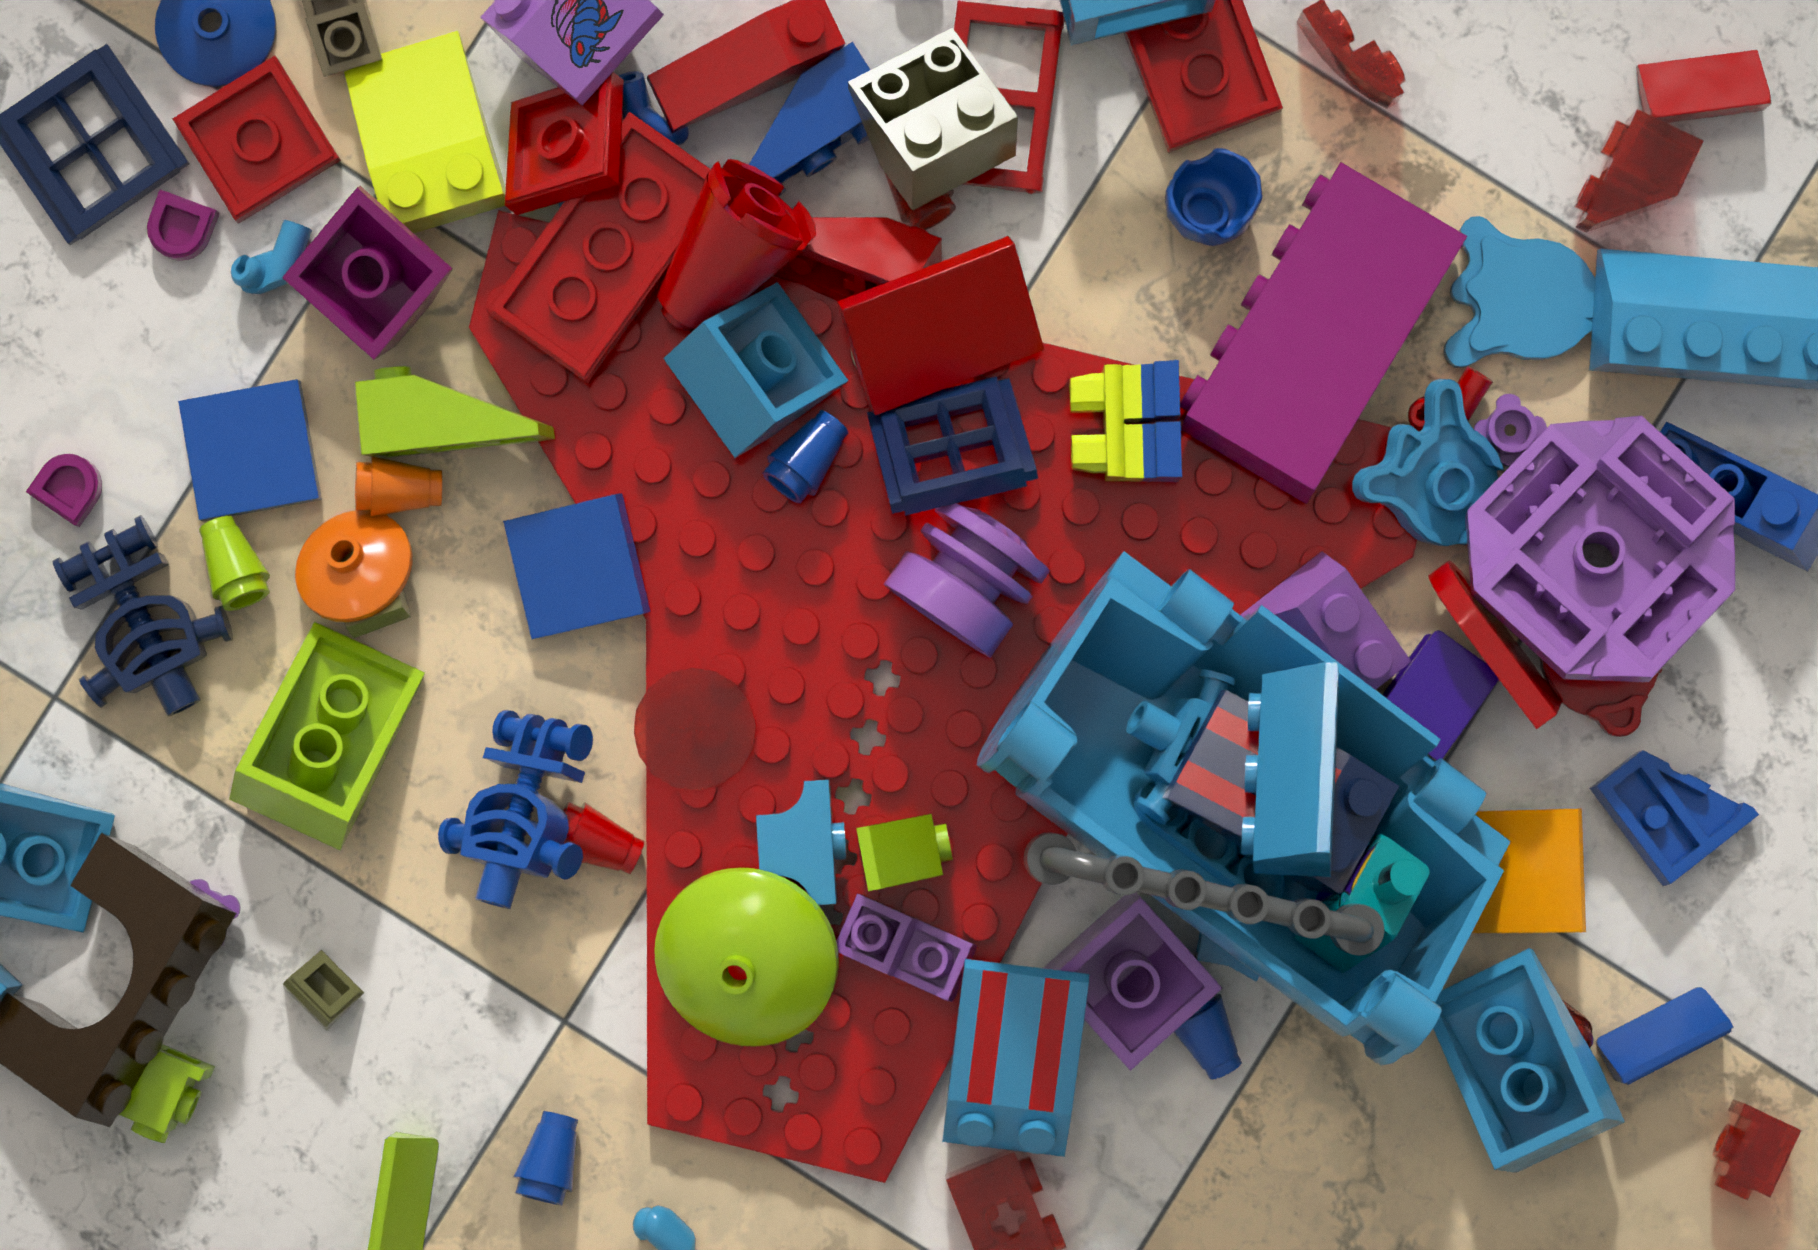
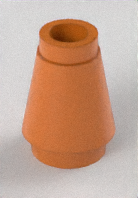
M374 456L371 457V462H356L355 510L370 511V517L442 505V470H430V468Z

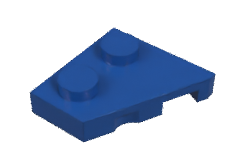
M1644 750L1634 753L1589 788L1662 886L1672 884L1759 815L1754 807L1744 802L1738 804L1709 789L1710 784L1690 774L1683 775L1674 771L1669 763Z

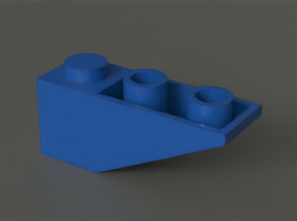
M853 42L800 75L749 165L756 167L783 185V182L802 170L807 177H810L829 166L837 159L834 150L854 138L858 145L869 140L849 92L848 82L871 69ZM785 187L781 191L779 196H781L786 191Z
M1666 421L1660 432L1734 497V534L1756 547L1808 572L1818 556V494Z

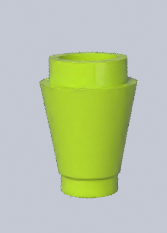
M232 516L218 517L208 521L199 528L213 599L220 600L226 611L246 608L264 599L270 593L266 583L270 578V574L240 528L236 525Z

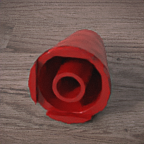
M728 159L722 168L718 161L707 173L658 292V299L663 306L661 309L663 316L680 330L691 331L696 329L703 321L741 302L804 251L816 236V225L803 204L798 201L792 209L779 197L784 186L756 167L735 159Z

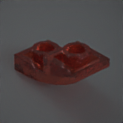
M1320 0L1301 11L1297 24L1316 52L1340 78L1363 96L1386 109L1398 103L1404 94L1400 84L1404 83L1406 79L1399 62L1390 50L1382 53L1375 40L1353 51L1349 44L1355 41L1348 21L1339 9L1331 12L1324 0Z

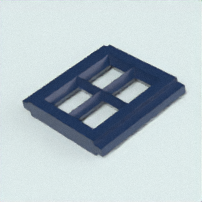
M107 43L98 50H93L0 114L1 147L69 245H72L79 239L82 240L180 173V170L190 164ZM93 81L117 118L90 136L65 99ZM55 106L80 143L52 162L28 127V124ZM122 128H125L149 165L122 183L97 146ZM87 153L112 190L84 208L59 171Z
M996 376L942 389L878 415H874L872 411L867 412L892 514L904 511L906 516L1026 487L1027 481L1038 479L1033 455L1009 378L998 381ZM983 409L988 427L959 434L954 433L950 417ZM935 420L939 421L942 438L910 445L906 427ZM991 445L994 446L998 459L997 464L965 471L961 452ZM945 456L949 457L953 474L922 482L919 481L916 463Z

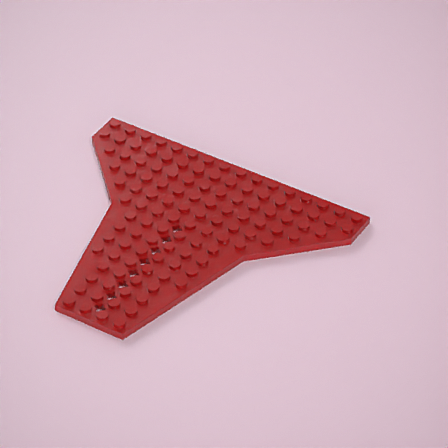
M498 210L469 328L523 416L554 427L555 439L538 441L575 504L614 494H623L651 611L643 614L646 619L647 1125L885 1183L952 1056L962 983L954 1001L950 1002L838 953V976L832 995L821 1014L806 1028L807 1031L813 1032L811 1044L801 1043L798 1051H790L786 1049L787 1040L776 1044L755 1047L725 1043L707 1036L689 1024L672 1006L660 984L655 964V940L658 927L669 905L686 886L704 875L728 868L759 869L756 815L779 814L791 809L802 795L804 781L830 780L832 822H844L845 838L849 840L848 850L857 854L855 865H844L841 874H836L837 904H833V908L835 911L842 913L840 925L830 924L836 941L858 893L977 945L972 960L1001 963L1042 885L1041 882L1036 881L1029 875L1024 866L1023 857L1027 844L1035 836L1042 833H1056L1067 837L1068 833L1015 795L1016 787L994 770L986 773L976 764L981 749L995 724L1050 643L1123 551L1170 586L1184 572L1191 569L1234 602L1232 609L1239 615L1321 551L1346 568L1360 589L1413 558L1417 539L1401 527L1394 513L1380 503L1362 502L1356 498L1352 491L1354 476L1361 469L1377 465L1383 461L1386 454L1389 431L1392 427L1358 419L1310 500L1305 504L1182 430V478L1179 482L1105 481V473H1088L1072 470L1071 436L1103 435L1104 430L1103 412L1070 413V378L1091 373H1102L1104 365L1118 364L1124 366L1134 364L1043 343L1045 349L1043 351L950 386L954 387L996 376L998 381L1009 378L1038 474V479L1027 481L1026 487L957 503L961 506L978 509L1013 531L1027 543V547L1034 556L1050 570L1042 583H1037L1018 571L1012 576L1013 580L1033 596L1028 604L1015 601L1002 594L999 595L994 604L1010 619L1013 626L990 658L934 623L883 585L906 551L919 554L931 561L938 555L939 551L920 531L925 523L931 524L951 536L955 528L934 511L935 509L906 516L904 511L892 514L867 412L872 410L868 405L858 370L852 361L851 347L837 305L838 300L817 293L803 284L776 277H770L745 298L747 299L778 282L849 381L774 436L734 458L663 359L695 330H680L663 316L661 311L663 306L658 299V292L663 280L588 383L486 311L549 224V222ZM1179 376L1180 403L1194 379ZM1180 407V417L1178 420L1169 422L1181 421L1182 427L1188 412ZM983 409L950 417L955 434L988 427ZM820 410H823L838 419L847 428L849 434L842 441V445L817 493L814 496L808 494L801 503H796L777 491L764 478L762 472L770 464L767 456L809 420L814 419ZM938 420L906 427L910 445L943 437ZM1129 422L1125 424H1155V422ZM993 445L960 453L965 471L998 463ZM948 456L915 464L920 482L953 474ZM880 661L891 662L892 673L896 676H901L898 688L888 687L884 696L873 694V683L865 680L867 669H877ZM866 720L878 722L877 732L886 735L884 746H874L870 755L858 753L859 743L850 739L852 729L863 728ZM852 779L862 780L863 791L872 795L870 805L859 806L856 814L844 812L845 802L836 799L838 787H849ZM932 814L934 826L946 824L953 860L941 862L943 875L868 891L856 828ZM784 877L789 881L793 882L794 884H796L797 886H799L807 893L806 889L798 881L789 877ZM735 965L728 966V972L733 978L737 980L747 979L746 973L741 967ZM779 1076L790 1078V1089L799 1092L797 1103L787 1102L783 1111L771 1108L772 1099L763 1095L765 1084L775 1085Z

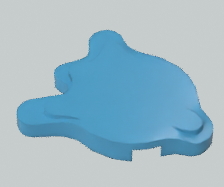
M1481 216L1470 217L1463 223L1459 231L1467 235L1462 247L1467 254L1468 265L1453 282L1450 288V295L1456 303L1471 307L1474 314L1472 320L1445 343L1444 355L1451 366L1465 368L1481 358L1492 354H1506L1521 360L1550 359L1574 347L1592 330L1595 277L1585 261L1572 249L1561 243L1540 238L1525 240L1511 238L1501 233L1486 218Z
M1437 379L1432 381L1425 391V424L1423 429L1417 431L1413 426L1405 424L1393 426L1389 431L1386 454L1383 461L1377 465L1361 469L1354 476L1352 491L1356 498L1362 502L1380 503L1388 507L1394 513L1401 527L1419 541L1437 546L1467 545L1466 512L1498 479L1497 470L1504 471L1498 453L1487 438L1470 426L1465 416L1462 391L1459 384L1451 379Z

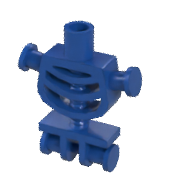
M503 710L497 715L493 723V739L500 746H512L511 751L486 747L483 758L504 768L519 770L520 773L518 774L516 784H497L478 791L469 802L465 824L458 818L444 819L439 827L438 840L441 849L446 854H458L460 852L462 856L485 865L476 893V900L497 907L511 909L521 873L548 878L551 870H553L555 876L566 880L573 877L582 864L583 851L581 847L572 842L564 844L569 829L567 814L553 800L540 795L538 790L541 788L540 783H542L543 776L579 783L583 782L585 772L562 761L565 752L571 760L583 761L586 759L592 749L593 734L587 725L575 724L568 728L566 722L561 719L549 718L545 721L542 716L527 714L520 719L516 712ZM534 806L537 809L538 822L530 819ZM527 833L532 838L530 844L524 842V837Z

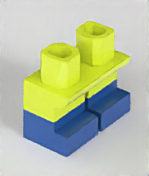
M1179 360L1154 361L1153 364L1124 366L1110 364L1104 365L1102 373H1091L1070 378V413L1103 412L1104 430L1103 435L1071 436L1072 470L1088 473H1105V481L1179 482L1182 478L1181 421L1169 422L1177 421L1180 417ZM1129 422H1155V424H1129V425H1127V424H1125V423H1129Z

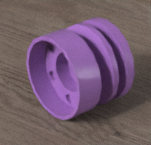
M957 503L936 508L934 511L955 528L951 536L929 523H925L920 530L924 537L939 551L938 555L931 561L919 554L906 551L883 585L934 623L978 652L991 658L1013 626L1010 619L994 604L999 595L1002 594L1015 601L1028 604L1033 596L1013 580L1012 576L1018 571L1031 580L1042 583L1050 570L1034 556L1022 538L986 513L978 509L961 506Z

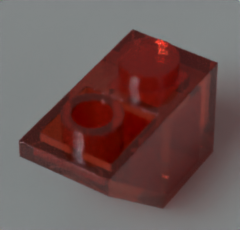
M1638 109L1626 120L1625 124L1615 120L1600 150L1601 154L1609 157L1599 178L1591 174L1588 176L1576 199L1574 207L1583 211L1576 228L1587 233L1667 205L1678 196L1704 140Z

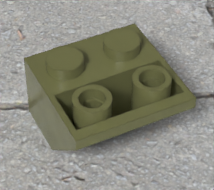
M953 28L848 82L849 92L879 164L912 211L1016 156L1018 115Z

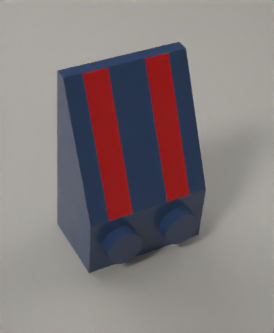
M1221 690L1162 798L1241 847L1243 817H1255L1256 793L1245 792L1246 755H1258L1259 731H1248L1249 702L1227 690ZM1336 747L1331 877L1286 876L1310 891L1341 895L1399 785Z

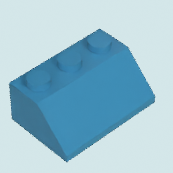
M1323 662L1262 674L1261 693H1249L1248 731H1259L1258 755H1246L1245 792L1256 793L1255 817H1243L1241 854L1253 855L1254 873L1331 877L1339 702L1338 662Z

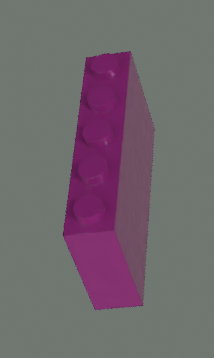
M1342 162L1338 165L1331 179L1321 174L1318 176L1302 203L1303 207L1310 210L1306 220L1300 229L1291 224L1288 225L1271 254L1280 262L1270 279L1261 274L1257 276L1241 303L1242 307L1249 310L1245 320L1239 329L1229 324L1227 325L1210 354L1211 357L1219 362L1209 379L1206 380L1197 375L1180 403V407L1188 412L1181 427L1182 431L1305 504L1310 500L1467 238V235Z

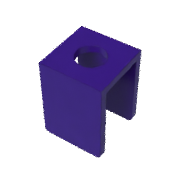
M1437 630L1432 634L1424 635L1409 656L1412 662L1396 674L1382 694L1440 738L1437 747L1427 754L1434 761L1439 758L1443 759L1499 680L1487 663L1442 631Z

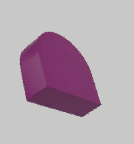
M159 190L147 223L149 240L158 252L169 259L177 261L190 260L201 254L207 247L220 213L215 209Z
M61 454L45 463L26 490V493L74 526L80 528L100 498L102 479L98 469L89 460L75 454Z

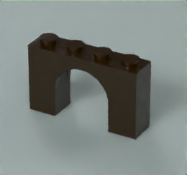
M101 832L70 886L115 916L126 929L133 950V967L128 987L120 1002L106 1017L93 1025L80 1029L73 1026L44 1004L7 992L0 1003V1064L75 1118L111 1127L117 1115L127 1107L131 1099V1092L147 1064L160 1051L163 1037L179 1010L192 997L195 983L212 954L222 946L226 938L227 929L237 913L135 845Z

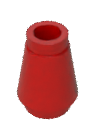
M568 802L563 809L567 814L569 824L564 844L572 842L581 847L583 851L582 863L631 874L639 860L645 841L634 837V834L586 802L581 807Z

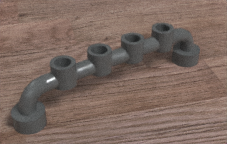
M1042 833L1035 836L1027 844L1024 851V866L1029 875L1036 881L1049 885L1060 884L1067 881L1070 877L1101 883L1108 891L1119 895H1131L1140 892L1164 898L1171 906L1184 910H1192L1200 906L1226 912L1231 919L1245 924L1265 921L1287 926L1294 934L1310 939L1319 938L1323 935L1330 936L1332 942L1339 950L1352 955H1366L1373 952L1381 944L1384 937V923L1381 916L1373 908L1362 904H1346L1338 910L1332 911L1324 903L1314 899L1300 898L1295 901H1289L1268 896L1261 888L1249 884H1237L1229 887L1207 882L1202 876L1193 871L1178 869L1168 873L1142 867L1139 861L1128 856L1115 855L1104 858L1078 852L1068 838L1056 833Z

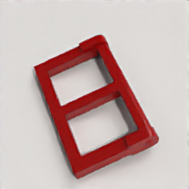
M957 1L954 31L967 48L969 45L971 23L1045 31L1037 92L998 88L1011 107L1035 110L1027 172L992 168L963 185L1026 192L1028 194L1042 193L1044 183L1043 171L1061 34L1065 23L1063 13L1054 9L1021 8Z

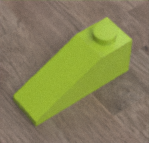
M397 366L375 369L374 380L355 382L361 455L384 459L555 439L554 427L435 381L411 375V367Z
M932 814L856 828L868 891L943 875L941 862L953 860L946 824L934 826Z

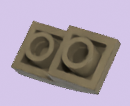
M302 0L307 16L305 18L324 77L382 60L366 0Z

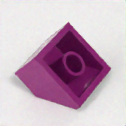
M359 186L282 278L375 360L393 349L433 303L453 268L362 186Z

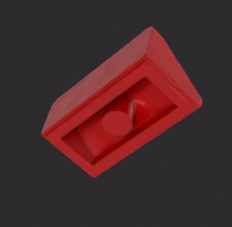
M1758 50L1636 66L1644 126L1764 111L1772 104L1770 90Z

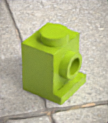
M162 1044L160 1051L149 1061L134 1086L127 1107L119 1115L134 1121L131 1127L133 1132L150 1140L165 1143L169 1132L176 1128L178 1122L186 1125L191 1119L201 1095V1091L193 1088L196 1080L203 1081L211 1078L215 1066Z

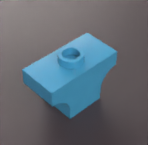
M830 780L804 781L802 795L791 809L779 814L756 815L759 869L798 881L818 905L837 904L835 860L846 859L844 822H832Z

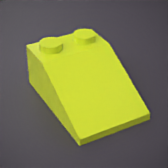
M459 31L381 53L382 60L344 71L377 201L410 231L417 233L505 206V183Z

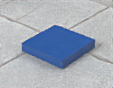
M295 379L178 401L200 521H209L222 516H236L322 500L300 380Z
M622 493L503 521L531 639L651 612Z

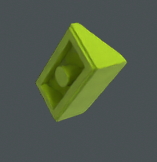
M395 1132L385 1139L368 1250H423L439 1142L436 1138Z

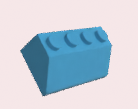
M1600 248L1597 250L1589 371L1818 390V267Z

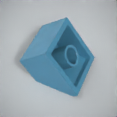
M778 282L703 321L663 358L734 458L774 436L849 381Z

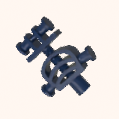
M140 515L134 518L136 525L118 534L114 529L105 532L104 536L108 544L107 546L96 551L94 546L88 541L80 545V554L64 562L60 557L52 562L60 581L69 593L77 589L75 583L90 575H93L96 584L69 597L74 608L83 610L110 595H114V600L120 606L109 615L96 633L95 650L105 667L90 679L86 675L79 679L85 692L102 708L107 704L105 697L119 686L125 692L137 693L152 685L169 717L201 701L185 667L207 656L204 642L223 637L224 641L228 642L233 640V633L227 613L222 605L214 608L215 614L196 619L191 606L178 597L171 595L140 597V593L137 591L134 583L169 565L165 555L158 552L135 564L130 557L131 554L146 546L150 550L158 548L151 528L143 516ZM114 557L121 571L109 576L103 563ZM155 606H169L178 613L180 619L153 621L151 614L148 613V609ZM124 622H128L131 632L113 649V637ZM171 630H184L187 639L163 641L159 633ZM139 645L142 652L124 668L123 664L129 654ZM181 651L172 657L170 656L171 652ZM148 665H150L149 669L143 671Z

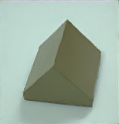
M322 950L283 983L284 989L326 1031L364 994Z

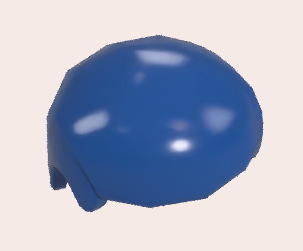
M1215 148L1210 154L1201 159L1184 161L1174 173L1173 179L1169 181L1165 192L1167 218L1179 233L1187 240L1209 246H1218L1231 242L1244 234L1262 201L1261 178L1247 158L1223 148Z

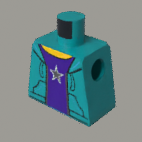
M1382 834L1372 836L1343 893L1339 895L1318 892L1314 900L1324 903L1332 911H1336L1340 907L1351 903L1366 905L1376 910L1384 923V937L1378 948L1366 955H1352L1339 950L1332 942L1330 936L1323 935L1319 938L1310 939L1295 934L1294 939L1340 972L1348 971L1394 940L1430 874V869L1389 837Z

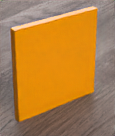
M1582 808L1477 811L1476 816L1511 842L1499 864V867L1504 872L1472 933L1586 932Z

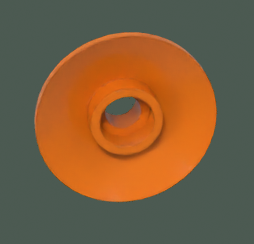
M358 510L337 515L320 525L304 543L295 568L298 592L306 605L314 613L327 620L355 622L372 617L387 608L400 595L407 584L413 564L411 543L401 526L387 515L370 517V511ZM353 552V555L347 561L340 562L347 554Z

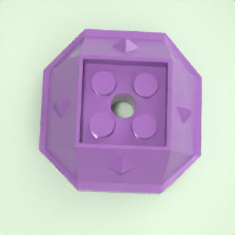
M1643 416L1615 418V420L1550 424L1467 510L1465 515L1471 595L1563 679L1649 682L1735 591L1734 497ZM1592 543L1605 546L1612 555L1613 564L1605 568L1589 564L1584 558L1582 547Z

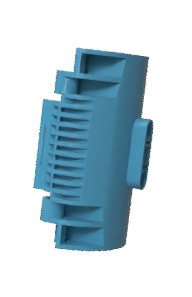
M1123 551L1081 602L1023 681L984 743L977 758L976 766L986 773L994 770L1016 787L1015 795L1099 857L1128 856L1139 861L1142 867L1168 873L1178 869L1193 871L1202 876L1207 882L1229 887L1237 884H1249L1261 888L1268 896L1289 901H1295L1300 898L1315 899L1318 894L1317 891L1308 890L1286 875L1254 873L1253 855H1242L1240 846L1175 805H1172L1167 812L1170 819L1166 825L1157 823L1143 813L1135 803L1139 797L1147 798L1156 786V783L1144 773L1155 748L1128 734L1126 728L1131 714L1142 701H1147L1172 715L1180 698H1199L1204 679L1199 677L1200 669L1219 672L1235 678V686H1228L1227 691L1249 702V693H1261L1262 674L1323 662L1338 661L1263 605L1251 615L1248 613L1242 617L1232 609L1234 606L1232 600L1191 569L1184 572L1170 586ZM1338 662L1339 702L1336 747L1399 785L1373 836L1382 834L1389 837L1430 869V874L1398 935L1392 942L1342 973L1294 939L1295 934L1287 926L1265 921L1245 924L1231 919L1226 912L1200 906L1192 910H1184L1171 906L1164 898L1151 896L1336 1034L1342 1037L1351 1035L1363 1043L1366 1056L1383 1066L1394 1063L1405 1054L1412 1053L1422 1044L1437 1023L1442 1009L1435 1002L1504 872L1499 867V864L1511 841L1475 815L1485 799V790L1442 758L1434 761L1427 756L1429 752L1437 747L1440 738Z

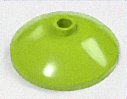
M728 868L709 873L693 881L676 896L667 908L658 927L655 940V964L658 978L672 1006L697 1030L716 1040L733 1045L766 1046L788 1040L799 1034L821 1014L832 995L838 976L839 957L837 942L833 929L822 909L811 896L793 882L777 874L760 869ZM735 965L741 967L745 971L747 979L737 980L733 978L728 972V966Z

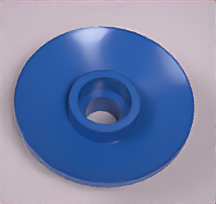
M161 0L155 18V35L164 59L179 75L199 85L221 87L228 85L266 61L275 41L276 17L270 0ZM211 12L221 14L222 24L218 30L206 32L202 29V19L206 14Z

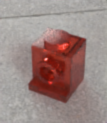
M1733 1099L1728 1111L1739 1116L1734 1126L1727 1124L1723 1128L1715 1143L1713 1157L1718 1159V1162L1713 1171L1719 1174L1714 1185L1747 1201L1753 1190L1771 1197L1801 1130L1752 1106Z

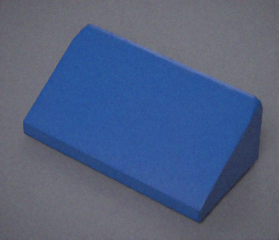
M1696 987L1600 1036L1596 1040V1046L1613 1079L1629 1085L1732 1032L1731 1029L1734 1027L1710 994L1702 987Z

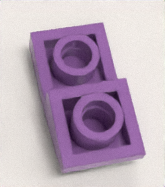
M858 893L836 941L838 953L950 1002L954 1001L962 983L965 959L972 960L977 948L975 944Z

